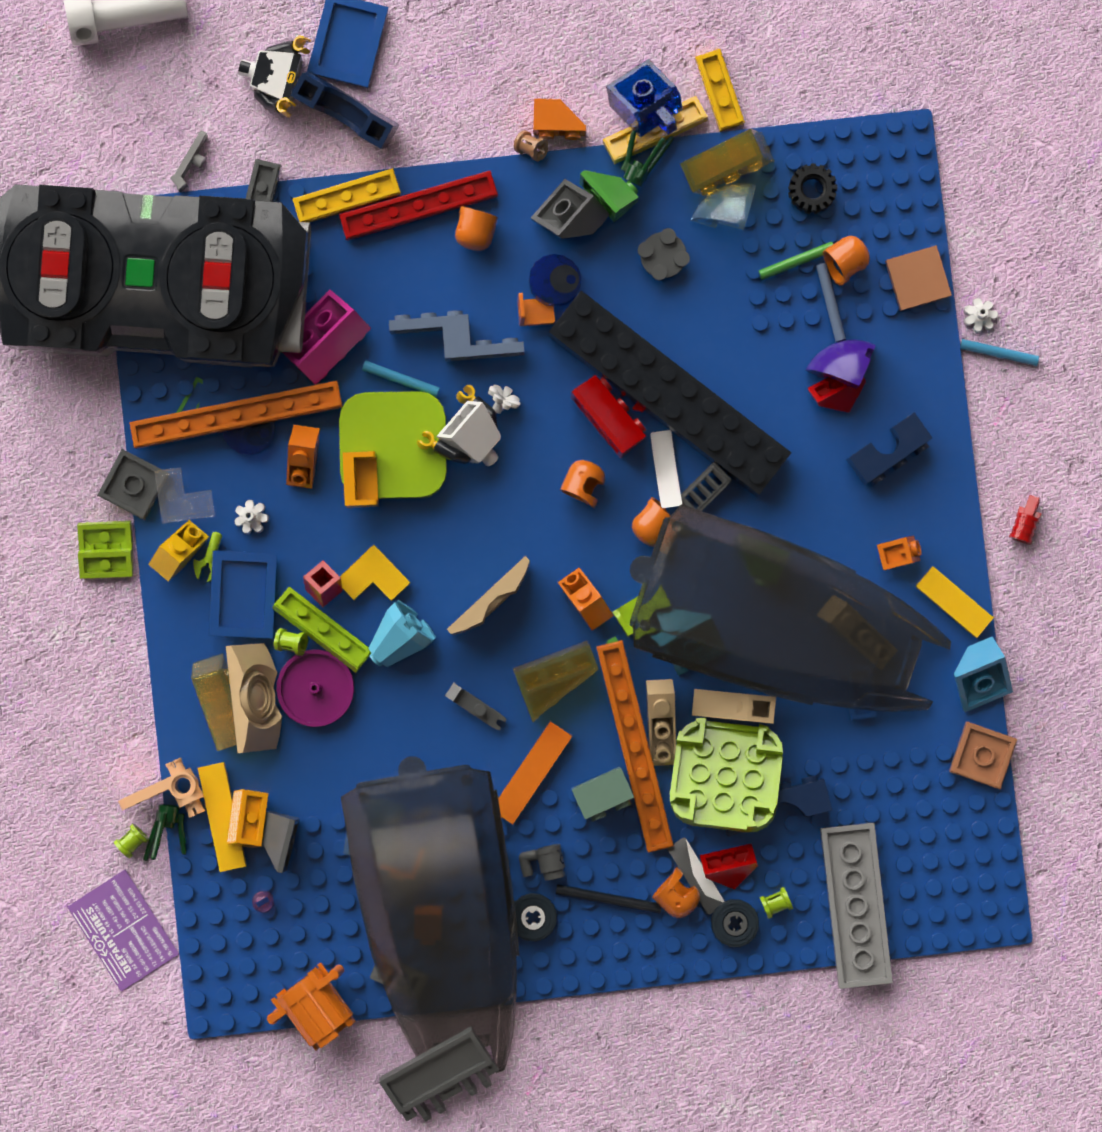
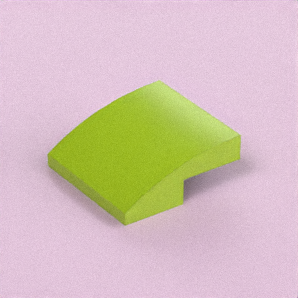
M131 521L83 522L77 524L80 579L133 577Z

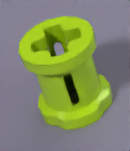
M279 628L274 639V649L277 651L287 650L295 652L297 656H303L308 646V635L304 632L299 634L287 632V629Z
M132 823L130 830L120 840L116 839L113 843L121 853L130 859L133 856L132 853L143 842L147 843L149 838L137 825Z
M784 887L780 888L779 892L768 897H759L768 919L780 911L793 909Z

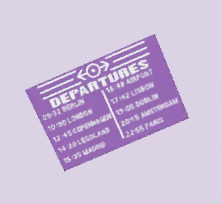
M126 869L67 906L121 992L179 955Z

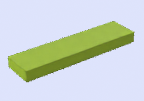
M290 586L272 607L273 610L299 630L306 633L308 637L355 673L369 658L371 652L368 646Z

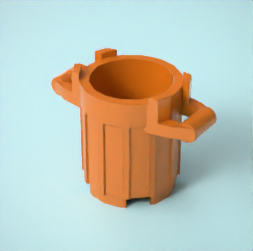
M320 962L317 964L318 968H313L307 973L306 977L290 989L286 990L284 988L276 994L277 999L275 997L271 999L277 1009L267 1016L268 1023L275 1024L286 1014L307 1044L312 1046L315 1051L339 1036L338 1033L347 1026L349 1028L356 1021L352 1016V1011L330 983L344 973L342 965H336L328 973Z

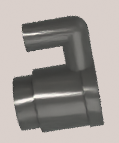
M553 844L522 852L519 855V862L523 877L533 875L531 861L538 860L540 871L543 873L545 881L566 876L561 844Z

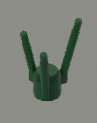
M633 130L630 135L625 161L621 167L625 171L623 178L642 187L651 170L674 140L673 136H670L666 142L665 138H661L645 164L634 160L633 164H630L636 137V131Z
M158 805L156 819L143 857L144 861H148L151 851V859H156L164 827L174 828L175 823H178L181 853L183 855L187 853L184 831L185 814L179 813V806Z

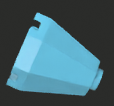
M400 600L394 602L386 611L369 646L370 658L378 666L384 665L389 667L424 649L436 638L430 626L424 620L420 622L416 618L418 614Z

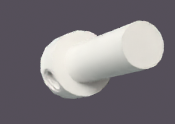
M64 0L73 47L99 43L97 32L188 17L185 0Z

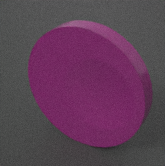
M307 650L303 656L295 655L283 666L277 680V696L284 712L294 721L311 727L325 726L341 718L350 707L354 696V680L348 666L331 653L324 650Z

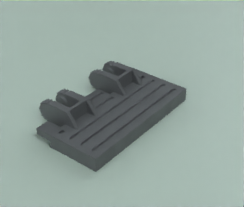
M471 1026L379 1077V1083L406 1121L416 1117L417 1114L413 1109L415 1107L426 1122L432 1117L424 1101L430 1099L435 1109L441 1114L446 1111L443 1101L463 1091L459 1084L460 1081L469 1094L473 1096L478 1092L470 1076L476 1073L482 1085L488 1088L492 1085L489 1076L499 1071V1068Z

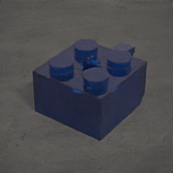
M649 59L606 86L610 107L632 130L636 131L640 138L657 126L668 135L677 130L676 119L673 116L683 110L680 92Z

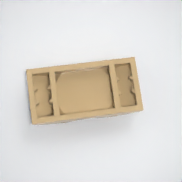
M526 556L520 560L447 628L449 633L456 635L482 625L487 616L510 595L518 591L528 571L530 560Z
M264 643L226 646L237 752L246 753L276 749L280 737L282 715L275 704L274 684L277 671L272 657Z

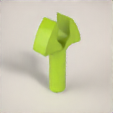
M219 532L212 533L205 558L200 561L196 559L193 561L197 579H200L202 568L209 563L211 573L207 582L211 581L213 551H218L222 539V534Z

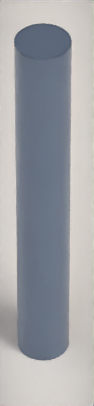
M819 264L816 268L835 341L840 342L846 340L827 264Z

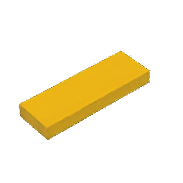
M721 49L696 56L695 61L719 132L743 125L745 121Z
M934 566L928 570L915 586L975 638L982 633L994 618Z

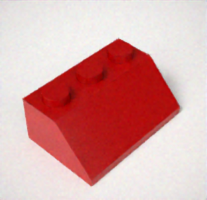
M594 375L571 391V399L616 454L622 458L646 438V435L643 433L646 431V428L637 418L632 420L627 413L630 409L621 398L617 400L610 393L613 388L604 377L599 379Z

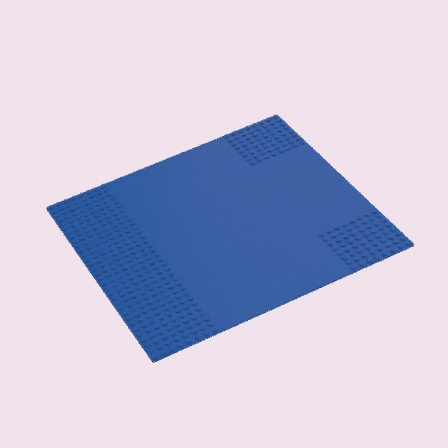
M929 109L674 137L668 149L649 173L642 187L632 183L638 190L636 194L639 197L638 202L615 223L608 216L602 226L591 235L561 239L534 222L531 217L564 179L583 189L579 183L580 173L584 170L621 177L627 182L628 180L623 178L625 171L621 169L625 160L614 164L604 145L548 151L544 159L540 161L533 160L528 154L393 168L401 195L386 200L491 170L498 197L465 206L498 217L492 242L488 248L482 251L469 250L457 243L455 231L460 218V208L349 241L346 240L339 214L310 222L311 241L305 314L331 290L353 308L371 328L364 338L317 384L338 381L342 405L355 394L364 392L417 391L363 371L362 368L365 361H369L440 387L439 393L435 398L439 400L444 408L446 425L464 405L456 399V394L458 391H461L465 396H468L463 390L466 385L473 386L475 389L474 396H479L491 407H493L495 401L493 396L488 394L490 386L499 385L502 390L505 386L511 388L513 391L510 395H516L520 399L519 402L521 404L518 408L510 407L509 410L503 409L501 414L496 413L497 429L501 438L492 449L498 455V460L493 465L486 466L482 461L480 463L469 462L462 464L446 459V480L440 490L431 497L422 499H378L379 507L346 508L344 484L340 474L339 418L341 408L269 422L272 425L273 434L270 441L263 446H253L248 443L244 437V428L135 449L129 422L176 413L187 395H190L182 411L196 409L198 403L199 408L315 384L282 352H280L275 367H238L189 363L169 354L116 351L126 451L169 473L146 520L133 514L161 781L171 776L165 764L182 758L185 769L191 768L194 775L198 778L199 787L202 791L198 768L225 762L232 798L234 791L241 789L268 793L266 812L273 811L300 818L288 869L283 873L276 871L263 843L261 847L251 848L243 846L246 867L220 872L204 797L199 799L205 809L204 812L189 818L185 806L179 810V813L185 814L184 831L187 851L185 855L181 853L178 823H175L174 828H166L189 1038L201 1039L296 1028L286 1014L275 1024L268 1023L267 1016L277 1009L271 999L273 997L277 999L276 994L284 988L286 990L290 989L306 977L307 973L313 968H318L317 964L320 962L328 973L336 965L344 967V973L330 983L352 1011V1016L356 1021L836 966L820 828L872 822L875 825L890 960L1022 945L1032 942L1033 937L1011 760L1001 789L949 772L966 721L1008 736L1003 697L964 712L954 677V672L968 646L993 637L996 641L994 618L982 633L975 638L915 587L928 570L934 566L993 616L932 112ZM655 146L632 156L630 164H633L634 160L645 164ZM811 163H816V166L821 164L826 170L830 169L832 171L831 175L835 176V183L837 184V194L833 202L825 211L822 210L818 214H814V212L806 214L804 210H797L798 207L796 205L793 206L791 203L792 199L788 195V187L792 176L802 166L806 164L810 166ZM388 169L278 181L273 202L282 203L299 222L293 198ZM810 179L803 184V192L808 198L815 199L821 196L823 187L819 181ZM249 185L159 194L156 196H215L245 199ZM670 228L675 231L676 236L683 242L686 252L690 256V261L675 276L657 281L644 269L638 254V246L651 235ZM846 236H856L863 241L869 251L870 261L868 266L863 271H858L852 275L850 280L844 285H838L830 276L846 340H863L875 344V349L864 374L866 383L848 413L819 406L807 389L824 380L805 371L808 364L821 350L836 343L816 268L817 265L825 263L824 256L764 280H761L758 270L832 241L834 244ZM937 245L952 296L900 311L885 261ZM834 260V266L836 267L838 272L843 276L839 266ZM568 265L578 273L579 284L572 292L562 293L555 290L551 285L550 274L557 266ZM568 275L566 281L569 284H574L576 278L574 275ZM583 291L792 453L758 497L732 479V482L694 519L681 506L665 508L679 526L661 545L651 547L644 544L635 536L632 530L633 519L642 512L651 497L656 498L660 502L650 434L669 429L646 411L643 413L633 411L632 408L635 403L626 396L622 397L621 392L611 385L613 390L610 393L616 400L621 398L630 409L627 413L632 420L637 418L646 428V431L643 432L646 438L624 457L620 458L571 399V391L594 375L599 379L602 377L549 337V331L554 324L519 326L518 294L523 293V300L552 298L556 323L579 292ZM449 311H463V314H468L471 346L476 345V341L492 340V344L502 343V339L518 338V342L524 341L525 355L446 362L443 331L391 335L389 320H395L394 316L410 315V319L421 318L423 313H436L438 317L447 316ZM198 377L202 379L203 383L201 384L198 382L196 387L194 388L193 382L195 378ZM915 412L932 436V439L927 442L930 447L917 456L914 452L906 456L905 458L908 462L897 470L891 467L883 472L886 477L874 486L871 482L864 486L846 459L869 443H872L875 449L882 454L893 453L896 448V439L890 432V429ZM293 425L320 428L319 450L312 489L286 485L288 443ZM267 428L260 430L261 437L267 438L270 432ZM671 431L680 494H682L712 462ZM587 460L601 467L605 473L604 485L598 484L591 495L598 500L595 509L560 491L566 474L575 461ZM712 472L709 474L718 486L722 484ZM705 480L701 482L711 494L715 491ZM697 487L693 490L703 501L707 499ZM689 494L685 497L695 509L699 507ZM247 500H253L254 506L258 503L265 505V510L262 514L269 515V521L267 523L261 522L263 526L261 533H257L252 529L250 534H244L242 530L243 525L240 527L235 525V519L239 517L235 510L238 506L245 507ZM190 520L206 533L209 538L186 566L168 582L148 564L159 546ZM219 532L222 534V539L218 551L277 554L275 603L290 586L369 647L386 611L394 602L400 600L418 614L416 618L420 622L424 620L430 626L436 638L424 649L389 667L384 665L378 666L369 656L356 673L350 669L354 680V696L346 713L337 721L325 726L311 727L302 725L291 719L284 712L277 696L279 674L287 661L296 654L287 650L277 651L274 649V639L279 628L287 629V632L296 634L302 631L274 610L273 639L209 636L211 581L207 582L211 570L208 563L207 566L202 568L200 579H197L193 561L194 559L200 561L205 558L212 533ZM738 535L789 553L776 585H769V588H765L753 583L755 579L749 577L733 543ZM914 535L915 540L919 541L922 550L920 561L883 570L877 545ZM375 545L410 582L392 601L373 582L355 600L343 589L339 595L322 607L305 590L303 576L323 560L341 576L371 546ZM526 556L530 560V565L518 591L510 595L487 616L482 625L460 634L451 635L447 628ZM577 568H580L602 596L611 612L657 584L673 606V609L664 615L674 610L709 614L725 653L678 676L652 622L627 637L617 619L613 616L592 631L558 582ZM832 595L848 603L897 649L881 670L875 667L816 616ZM615 636L618 641H623L648 745L646 680L673 679L676 739L679 731H682L687 724L696 721V718H706V721L759 727V724L768 726L782 742L783 761L780 784L790 781L792 786L802 784V778L817 775V779L822 778L825 780L832 811L805 817L793 804L778 802L774 819L766 828L758 832H745L728 837L726 830L692 826L678 819L671 808L669 792L674 765L654 766L673 844L682 838H686L700 862V855L752 844L758 866L736 889L712 881L724 901L740 899L749 903L757 913L759 918L757 934L749 944L742 947H729L722 944L714 936L711 928L713 913L708 915L700 901L697 907L686 917L674 918L663 908H661V913L658 914L555 895L557 884L656 902L652 896L674 872V869L678 867L667 848L647 852L634 798L630 799L631 805L617 811L615 807L605 810L606 816L592 822L590 818H584L571 789L617 767H621L632 791L596 646L606 644L607 640ZM308 637V646L306 651H327L314 640H312L310 637ZM264 643L277 671L274 691L275 704L282 715L280 737L276 749L238 753L226 646ZM871 665L878 718L850 721L843 668ZM452 684H457L502 714L506 721L497 720L496 722L501 729L492 728L447 698L445 695ZM694 689L776 697L774 724L692 716ZM551 721L572 735V738L520 815L511 824L493 812L491 808ZM181 778L178 781V789L183 793H187L191 787L190 781L186 778ZM170 790L163 792L164 804L178 806ZM553 844H561L566 876L545 881L544 875L540 871L538 860L531 861L533 875L523 877L519 862V855L522 852ZM420 848H425L414 879L407 876L404 877V880L389 875V869L380 866L381 862L384 861L412 872ZM682 875L679 881L684 886L691 888L684 875ZM784 887L793 909H785L773 914V917L768 919L759 897H768L779 892L780 888ZM529 893L541 894L547 897L555 906L557 913V922L553 932L545 939L536 942L526 941L518 937L512 930L509 921L510 910L514 902L521 896ZM417 904L444 905L442 938L436 939V944L420 943V938H414V913ZM528 911L526 917L529 918L526 921L529 924L532 922L538 924L541 918H538L540 913L538 911L534 913ZM732 916L728 927L730 930L734 927L736 931L741 928L739 923L742 919L739 916L737 919L735 916ZM379 953L429 973L419 999L408 996L370 978ZM384 962L379 974L380 976H385L389 963ZM394 966L389 980H395L399 970L398 967ZM404 970L399 984L404 985L409 972ZM413 975L409 988L414 989L418 976Z

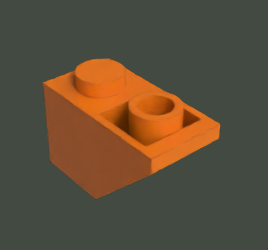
M534 98L533 135H539L538 138L546 140L554 139V136H565L566 140H580V136L586 137V125L561 99Z
M293 425L288 443L286 485L313 488L319 450L320 428Z
M577 568L558 582L592 631L614 616L602 596L580 568Z

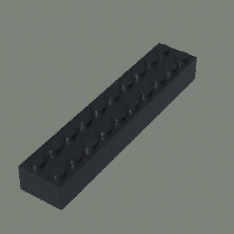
M583 291L579 292L549 331V337L600 377H604L609 384L626 394V397L644 408V411L710 462H715L727 475L756 497L759 496L792 453Z

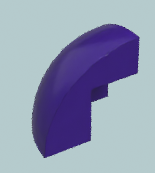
M863 340L836 342L821 350L811 360L805 371L822 379L828 376L857 389L867 370L875 344Z

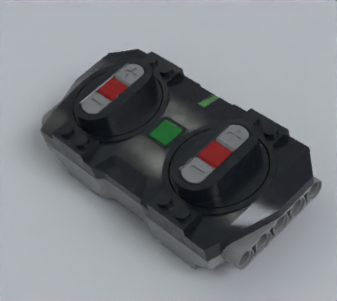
M15 184L0 197V335L2 343L10 348L55 354L108 357L115 351L169 354L189 363L238 367H275L280 352L301 353L311 223L298 222L280 202L215 196L192 197L175 195L170 197L126 194L119 191L94 190L93 188Z

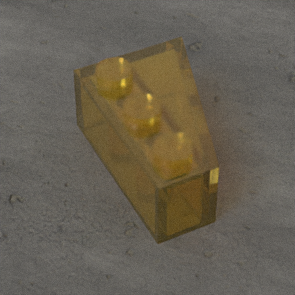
M749 129L680 163L692 192L701 193L704 196L717 190L716 186L723 183H732L738 180L741 175L754 172L774 162V159L762 132Z
M588 641L513 668L532 722L599 670Z
M224 654L194 662L191 679L217 751L237 745L229 671Z

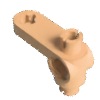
M178 758L165 764L171 775L170 777L119 800L118 803L123 811L170 790L179 808L185 806L188 816L191 818L205 811L199 800L204 795L199 787L198 778L194 775L192 769H185L182 758ZM181 778H186L190 781L191 787L187 793H183L178 789V781Z

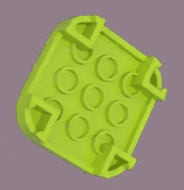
M419 391L364 392L349 398L341 408L339 418L340 474L342 483L344 484V452L375 451L377 454L378 499H422L431 497L438 492L446 480V458L433 452L431 447L428 449L419 448L417 441L421 440L423 443H430L429 439L422 435L424 431L431 432L434 435L435 441L439 440L437 435L446 426L445 411L439 400L429 393Z
M696 718V721L687 724L682 731H679L676 739L672 782L669 791L670 804L675 816L683 823L698 827L740 832H758L766 828L774 819L778 804L783 761L782 742L768 726L759 724V727L706 721V718Z

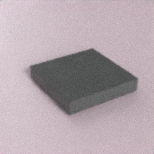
M121 449L97 496L146 520L169 473Z

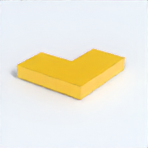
M375 545L371 546L340 576L342 588L353 600L362 594L373 582L391 601L410 584L409 580Z

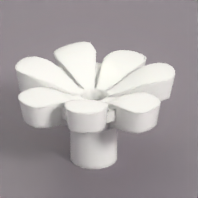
M980 298L974 299L973 306H966L963 310L965 314L969 315L964 319L965 325L970 326L974 324L973 331L975 333H980L983 326L986 330H991L993 328L991 320L998 318L997 311H991L993 307L992 302L986 301L982 304Z
M499 385L490 386L488 394L493 396L495 403L492 408L496 413L501 414L503 409L509 410L510 407L516 409L521 404L519 397L510 395L513 391L511 388L505 386L502 390Z
M247 500L245 507L238 506L235 510L239 515L235 519V525L237 527L243 525L242 530L244 534H250L252 529L257 533H261L263 531L261 522L267 523L269 521V515L262 514L265 510V505L258 503L254 506L253 500Z

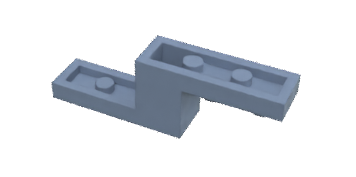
M449 311L447 316L438 317L436 313H423L421 318L410 319V315L394 316L395 320H389L391 335L443 331L446 362L525 355L524 341L518 342V338L502 339V343L492 344V340L476 341V345L471 346L468 314H463V311Z

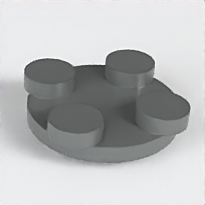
M670 228L651 235L638 246V254L644 269L657 281L675 276L690 261V256L686 252L683 242L676 236L675 231Z

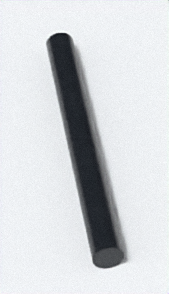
M557 884L555 895L658 914L661 913L662 908L657 902Z

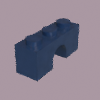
M915 412L890 429V432L896 439V448L893 453L882 454L875 449L872 443H869L846 459L864 486L869 482L874 486L886 477L883 472L891 467L897 470L908 462L905 458L912 452L917 456L930 447L927 442L932 439V436Z

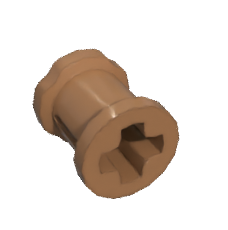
M524 130L516 136L514 150L519 154L526 153L530 155L535 161H540L544 159L548 152V141L543 138L537 139L532 137L530 132Z

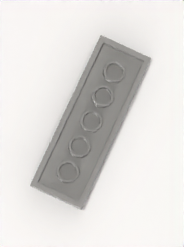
M872 822L820 828L838 988L844 989L893 983L875 825Z

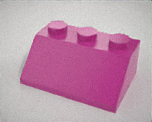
M329 290L305 314L301 353H282L316 385L364 338L371 328L353 308L333 291Z

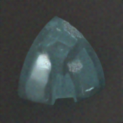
M733 183L714 190L700 202L691 221L716 228L718 223L744 230L756 185Z

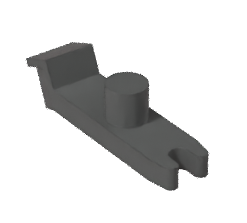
M455 683L452 684L445 695L492 728L500 730L501 727L496 724L497 720L506 721L502 714Z

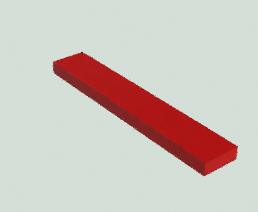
M491 170L345 212L339 214L346 240L349 241L455 210L461 206H469L498 197Z

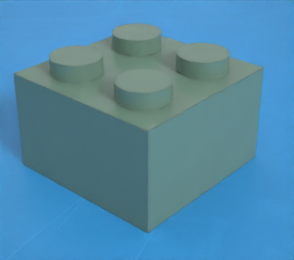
M617 767L571 788L584 818H590L592 822L606 816L605 810L615 807L617 811L631 805L630 799L634 798L621 767Z

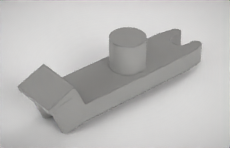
M200 130L176 173L170 177L179 192L188 187L184 177L191 165L194 164L201 168L206 160L205 157L198 154L208 137L207 133Z

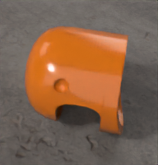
M461 206L459 211L460 218L455 231L457 243L469 250H485L492 242L498 217Z
M846 236L823 250L824 260L830 276L838 285L847 283L852 275L858 271H863L870 261V254L866 245L856 236ZM834 260L839 266L843 276L838 272V270L834 266Z
M587 460L575 461L570 466L560 491L595 509L598 500L591 495L598 484L604 485L605 473L601 467Z
M651 497L642 512L633 519L632 530L641 542L651 547H657L666 541L679 524L670 516L665 508L661 507V503L656 498Z
M678 867L674 869V872L657 889L652 898L672 917L683 918L697 907L700 901V893L696 886L688 888L679 881L683 872Z

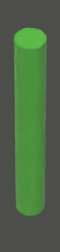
M832 241L758 270L761 280L767 279L822 257L823 250L833 245Z

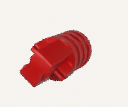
M1029 495L1025 508L1019 506L1016 514L1017 518L1009 538L1032 545V538L1042 513L1037 512L1040 503L1039 497Z

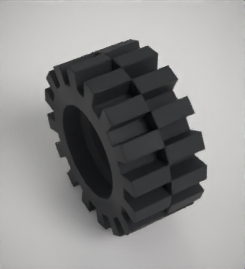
M811 163L810 166L806 164L800 170L798 169L792 176L788 187V195L792 199L791 203L793 206L796 205L799 211H806V214L811 212L818 214L822 210L825 211L837 194L836 178L831 175L832 171L824 169V166L821 164L816 166V163ZM814 179L821 183L823 187L821 196L812 199L804 194L803 184L807 180Z

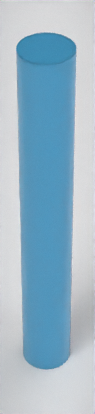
M962 339L960 343V349L1033 366L1038 365L1039 356L966 339Z
M365 361L362 368L365 372L420 392L429 393L434 397H437L440 387L369 361Z

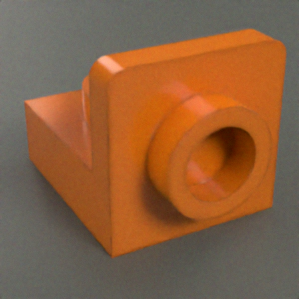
M914 535L877 545L883 570L918 562L922 554L920 543L918 540H915Z

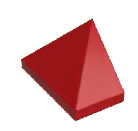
M828 377L807 389L819 406L849 413L866 380L863 377L860 386L855 389Z
M751 843L700 855L705 878L732 889H736L758 866Z

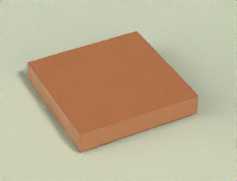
M937 245L885 261L900 311L952 296Z
M966 721L949 772L1001 789L1017 739Z

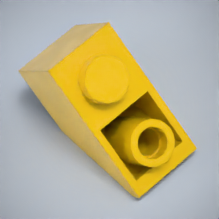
M188 520L159 546L148 565L169 582L186 566L208 540L209 536Z

